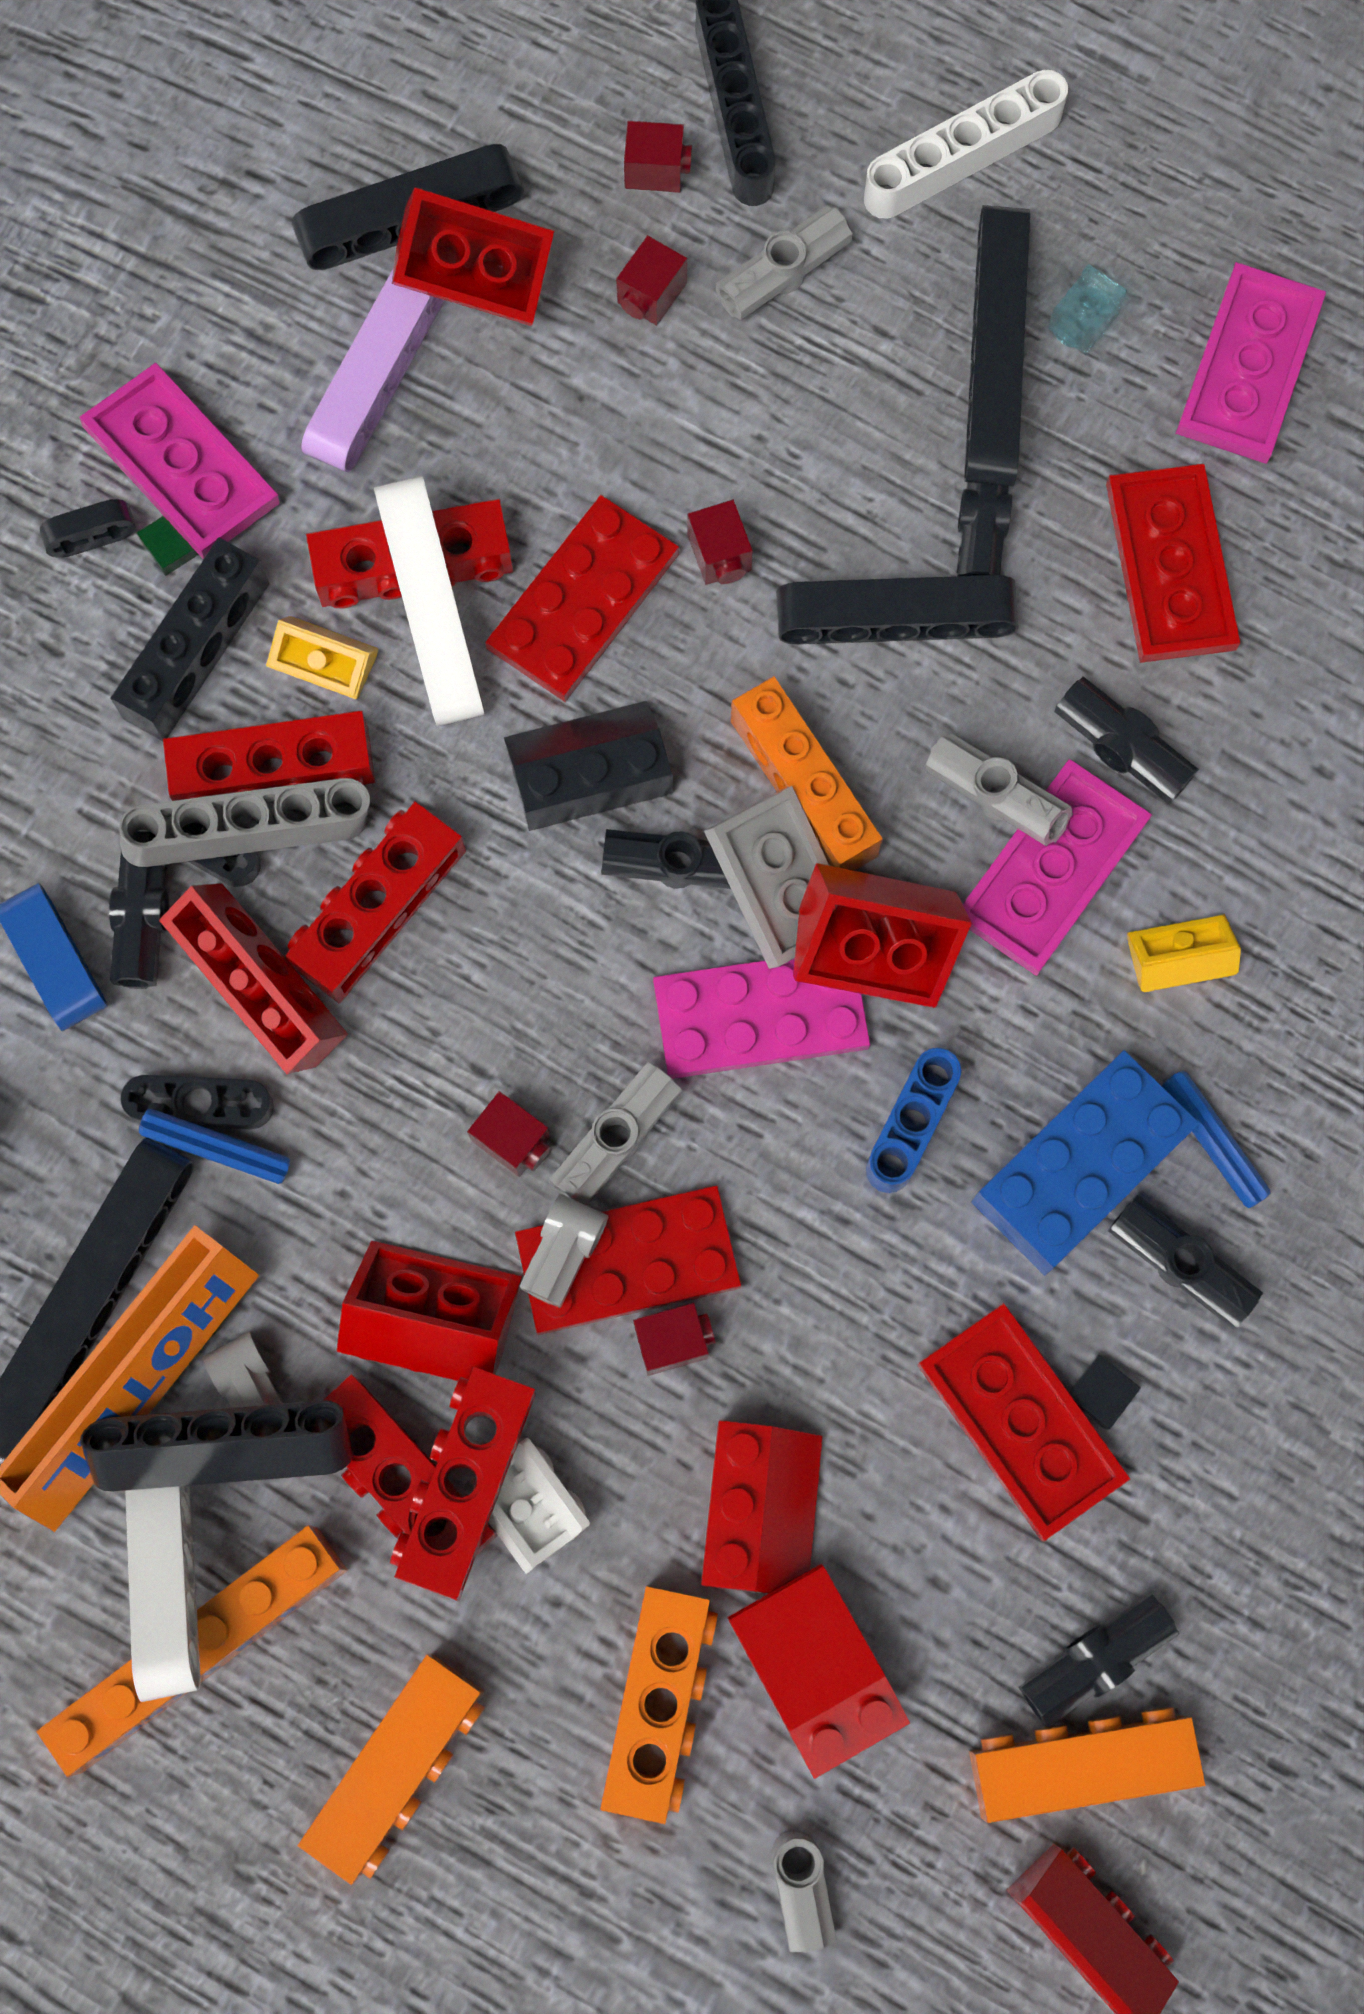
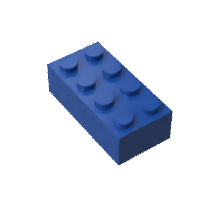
M1123 1050L977 1193L971 1203L1046 1276L1200 1123Z

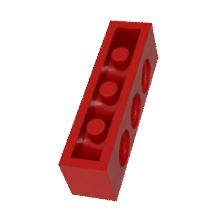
M500 499L432 511L452 587L458 582L474 579L479 582H491L500 579L504 574L513 573ZM382 520L306 534L315 588L322 607L331 606L342 609L356 605L359 600L376 597L392 600L402 597ZM456 544H467L470 546V549L463 554L448 552ZM362 561L374 563L372 568L365 572L352 570L357 563Z
M363 711L163 739L168 792L172 801L342 778L354 779L363 785L376 783L369 728ZM326 751L332 754L331 759L322 766L308 764L310 758L317 752ZM272 758L282 760L281 766L275 772H259L261 765L266 760ZM223 765L232 767L231 773L225 779L219 781L210 779L211 773L217 767Z
M416 801L413 802L406 812L399 810L390 819L384 830L386 836L374 850L368 848L358 857L353 865L352 872L354 874L342 888L336 886L326 895L320 906L322 911L310 926L307 924L301 926L288 943L287 948L289 951L285 956L290 965L338 1004L343 1001L466 852L462 836ZM412 853L418 857L415 865L407 870H398L392 866L394 860L401 854ZM380 891L386 894L384 902L376 908L368 909L361 906L363 897L369 892ZM348 929L354 932L352 940L346 946L335 948L329 945L331 935L337 930Z
M223 883L190 886L159 919L286 1074L316 1068L348 1035L346 1030Z
M473 1367L469 1379L459 1378L449 1405L450 1408L457 1410L450 1431L444 1428L439 1430L430 1454V1459L437 1461L436 1468L430 1482L420 1481L411 1503L410 1511L418 1514L411 1534L400 1533L390 1559V1564L398 1567L394 1576L396 1579L460 1602L536 1397L534 1388ZM480 1416L492 1419L497 1427L494 1438L483 1445L473 1444L466 1438L468 1423ZM457 1468H468L477 1476L475 1489L465 1497H455L446 1488L449 1474ZM441 1519L453 1522L457 1528V1538L454 1544L445 1550L431 1548L427 1542V1531L430 1525Z
M351 1374L323 1401L335 1402L343 1409L349 1436L359 1427H370L375 1434V1445L369 1453L363 1456L354 1455L341 1476L360 1498H363L368 1493L373 1496L383 1508L376 1516L398 1539L401 1532L411 1534L418 1515L410 1511L413 1497L421 1480L431 1481L436 1465L364 1384ZM394 1466H405L411 1475L410 1486L403 1494L391 1496L384 1487L385 1474ZM447 1478V1491L455 1497H464ZM447 1520L446 1526L441 1533L435 1536H427L429 1546L435 1550H445L451 1547L457 1538L455 1524ZM489 1524L477 1555L498 1536Z

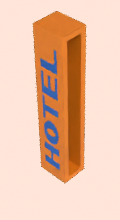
M194 1225L0 1465V1495L14 1509L55 1532L94 1484L80 1444V1436L90 1424L101 1419L149 1415L260 1275Z
M306 1526L197 1609L201 1682L348 1571L318 1527ZM131 1659L36 1732L66 1777H71L85 1772L187 1693L141 1702L134 1685Z

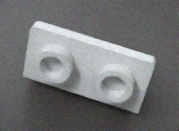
M529 1438L519 1442L489 1523L525 1574H527L574 1540L590 1525V1522L585 1516V1508L581 1500L575 1493L566 1490L555 1475L549 1456L541 1448L535 1447ZM474 1476L463 1486L468 1494H471L475 1489L477 1476Z

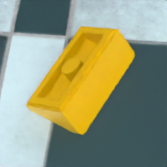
M288 616L278 620L266 666L350 698L358 699L379 649L304 620Z
M1225 914L1127 933L1137 981L1142 992L1234 976L1239 972L1241 947Z

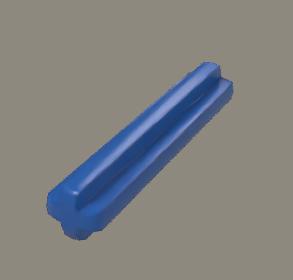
M1183 1070L1168 1078L1162 1084V1087L1200 1123L1192 1131L1243 1205L1251 1208L1266 1199L1271 1194L1270 1188L1189 1074Z
M154 1109L146 1110L139 1125V1133L143 1137L276 1184H281L285 1180L290 1167V1159L284 1155Z

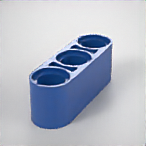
M40 883L0 903V923L44 1005L61 1031L67 1030L108 1007L105 997L56 907Z
M932 1048L923 1052L917 1059L867 1161V1179L878 1191L894 1193L903 1189L910 1181L960 1080V1062L949 1050ZM931 1065L939 1066L947 1073L949 1082L938 1087L930 1085L924 1079L922 1069ZM906 1110L918 1111L924 1116L927 1126L919 1132L909 1131L900 1122V1114ZM883 1155L898 1157L904 1165V1174L895 1178L883 1175L877 1166L878 1158Z

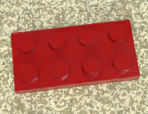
M1205 464L1109 475L1106 488L1140 663L1236 651L1240 645V638Z
M600 494L485 641L486 649L566 702L679 556V546Z
M718 1186L603 1211L602 1213L608 1215L604 1231L590 1258L585 1257L562 1307L559 1308L548 1304L529 1293L528 1296L537 1335H543L741 1289ZM543 1225L515 1231L524 1275L543 1239L540 1236Z
M1004 1303L917 1364L1042 1542L1049 1539L1130 1480V1477Z

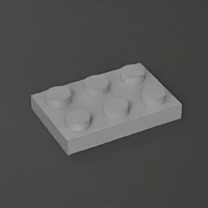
M790 786L704 830L769 969L780 967L795 958L801 901L816 863L829 865L793 787Z

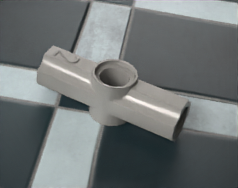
M826 205L790 232L779 231L772 234L766 240L763 251L716 283V293L725 310L732 318L736 317L741 321L776 295L788 294L797 290L803 282L804 275L851 243L852 232L847 225L846 218L836 207L831 208ZM779 260L790 261L792 264L780 265L776 262Z
M952 733L947 737H941L931 748V754L925 764L927 772L979 804L982 813L988 818L995 821L1005 820L1045 846L1052 842L1056 843L1065 832L1069 819L1072 816L1071 806L1019 775L1015 765L1009 760L1001 757L991 758ZM1007 786V788L1001 792H989L994 787Z
M647 1062L609 1109L596 1117L592 1124V1129L550 1177L548 1182L560 1194L588 1205L622 1163L635 1154L638 1144L682 1093V1089L661 1069ZM621 1125L630 1132V1137L623 1146L610 1147L601 1140L603 1131L609 1126Z

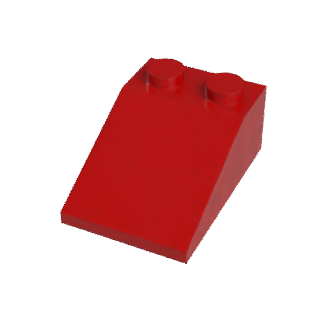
M822 1563L727 1617L814 1779L910 1724L888 1679Z

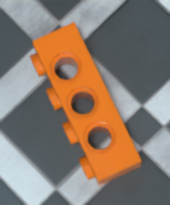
M775 676L732 700L730 722L776 792L790 786L793 787L829 866L855 871L877 858L883 840L881 835Z
M646 1586L600 1810L661 1824L666 1823L668 1811L679 1813L685 1779L675 1777L679 1755L690 1757L696 1723L688 1722L686 1718L690 1699L701 1701L707 1668L697 1666L701 1644L712 1646L718 1613L708 1611L710 1600ZM666 1633H678L688 1643V1654L677 1665H667L657 1655V1642ZM657 1688L670 1690L677 1699L675 1713L665 1720L654 1719L648 1714L645 1707L647 1695ZM645 1744H654L660 1747L666 1756V1764L662 1771L655 1775H644L638 1771L634 1764V1754L638 1748Z

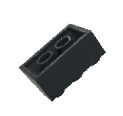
M647 701L504 737L529 831L673 794L672 771L660 729Z

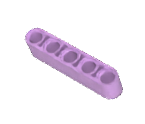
M393 270L308 423L302 439L301 448L305 455L344 472H350L358 462L444 302L443 299L393 285Z

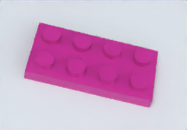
M1235 262L1175 434L1267 464L1273 452L1326 291Z
M157 363L151 365L79 417L82 427L202 559L205 558L218 537L229 542L280 504L278 494Z
M1068 759L1046 790L1072 808V816L1069 819L1065 832L1056 843L1052 842L1045 846L1017 829L963 903L972 922L969 930L1035 976L1040 973L1152 816L1151 813L1071 759Z
M795 958L780 967L771 969L768 968L766 961L653 977L667 1075L675 1079L869 1050L870 1042L862 996L860 993L795 981L793 977Z

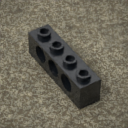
M220 537L217 538L110 697L124 720L161 741L168 738L270 583L261 560Z

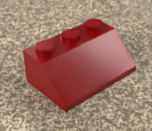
M415 187L405 208L396 247L392 284L532 326L554 231Z
M816 863L799 907L793 977L798 982L936 1008L972 922L957 892Z
M371 1240L342 1302L336 1352L458 1381L460 1377L469 1379L473 1367L496 1375L506 1344L522 1276Z
M718 1421L701 1586L769 1594L810 1570L823 1436L773 1426Z
M1053 1844L1006 1889L1007 1892L1115 2014H1160L1179 1983L1177 1978L1168 1969L1174 1962V1959L1151 1934L1144 1941L1129 1925L1135 1918V1915L1112 1890L1105 1897L1090 1881L1096 1874V1871L1074 1847L1065 1853L1060 1847Z

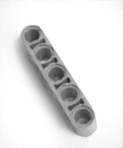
M342 778L139 805L126 811L120 820V850L123 857L129 863L138 867H150L350 839L360 834L366 825L370 795L367 788L361 782ZM340 803H348L353 805L357 812L352 815H343L334 809V806ZM289 810H300L308 818L301 822H293L287 819L284 813ZM247 816L253 818L258 824L253 828L243 829L236 826L233 821L236 818ZM198 823L203 825L207 831L204 834L192 836L185 833L182 828L187 824ZM148 830L156 837L152 841L139 843L130 836L136 831Z

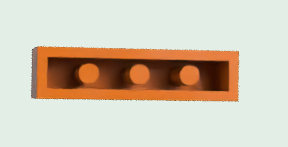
M432 1653L427 1654L297 1846L350 1885L354 1884L362 1874L371 1879L390 1851L382 1843L394 1825L403 1831L420 1807L422 1802L414 1796L425 1779L428 1778L435 1783L452 1759L454 1754L446 1748L459 1730L467 1736L484 1711L485 1707L477 1702L484 1690Z
M1165 1707L1141 1712L1143 1722L1122 1725L1120 1716H1111L1089 1720V1731L1068 1734L1067 1725H1058L1034 1730L1036 1740L1020 1743L1014 1742L1013 1734L981 1739L982 1749L969 1751L981 1819L991 1823L1206 1786L1192 1717L1175 1716L1174 1707Z

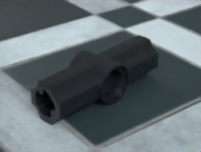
M967 482L966 489H963L958 518V533H961V542L958 552L957 576L1000 575L1003 542L1008 534L1012 510V494H1008L1009 486Z
M1084 676L1070 687L1054 710L1057 715L1093 743L1095 753L1108 767L1123 774L1129 772L1169 805L1181 794L1199 770L1159 737L1156 725L1144 713L1133 707L1122 708Z
M606 829L601 875L661 881L667 887L674 889L685 888L689 885L731 889L708 840L696 839L690 833L683 831L672 832L665 836ZM672 852H681L686 854L692 863L684 869H677L670 866L665 857Z
M136 831L130 837L139 843H146L152 841L156 836L150 831ZM122 852L120 855L118 887H113L109 900V922L114 932L110 981L113 985L129 989H147L148 987L157 986L161 933L167 931L159 921L169 910V896L167 889H165L167 864L138 867L129 863L123 857Z
M1135 1195L1108 1230L1114 1237L1157 1269L1159 1276L1165 1283L1181 1288L1232 1329L1238 1328L1250 1315L1263 1295L1261 1290L1214 1255L1210 1245L1204 1239L1187 1234L1139 1195ZM1177 1249H1184L1193 1255L1196 1262V1269L1193 1275L1184 1274L1176 1267L1174 1254Z
M1149 1594L1127 1608L1107 1625L1099 1624L1078 1637L1063 1650L1065 1653L1063 1656L1020 1685L1019 1689L1034 1714L1048 1728L1052 1724H1056L1072 1710L1074 1711L1093 1695L1095 1698L1100 1697L1121 1684L1135 1672L1133 1668L1135 1665L1180 1633L1165 1607L1153 1594Z

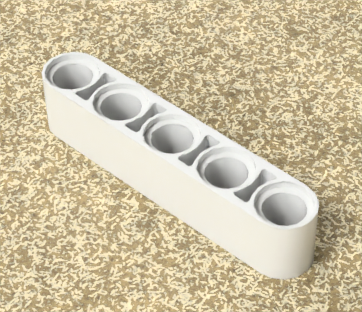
M1053 70L1035 72L877 157L870 163L867 170L864 192L866 209L878 218L888 219L897 216L1052 132L1061 121L1068 95V84L1065 78ZM960 143H968L971 146H964ZM920 164H928L933 167H923ZM881 185H888V186H891V187H893V188H892V189H884V188H882V187H880V186H881Z
M423 475L374 487L436 726L485 715Z
M190 1486L127 1490L125 1495L131 1656L136 1693L139 1700L145 1702L197 1691L200 1689L201 1675Z

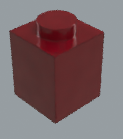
M628 121L624 154L625 189L680 193L682 174H691L692 145L684 144V124Z
M647 235L616 278L617 303L631 317L639 320L644 318L657 326L687 284L688 258Z
M734 499L687 514V536L705 585L715 582L720 584L733 583L751 571L753 550Z
M498 1091L467 1131L470 1140L518 1177L527 1168L535 1171L551 1150V1146L547 1144L551 1138L549 1128L500 1091Z
M694 1303L633 1320L647 1376L707 1360L709 1356L707 1346L716 1344L708 1314L698 1315Z

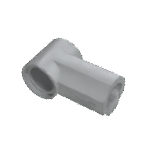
M559 1194L543 1225L540 1235L543 1239L527 1268L519 1288L533 1297L561 1308L585 1257L590 1258L606 1226L608 1215L563 1194Z
M251 1331L202 1357L213 1384L223 1398L227 1397L232 1408L284 1404L269 1376L272 1373L269 1362Z
M788 1831L781 1834L771 1849V1862L775 1872L789 1952L806 1953L825 1949L827 1946L836 1944L837 1939L824 1876L823 1857L816 1842L808 1834L801 1831ZM793 1847H804L812 1854L809 1867L799 1874L789 1873L782 1867L784 1854Z

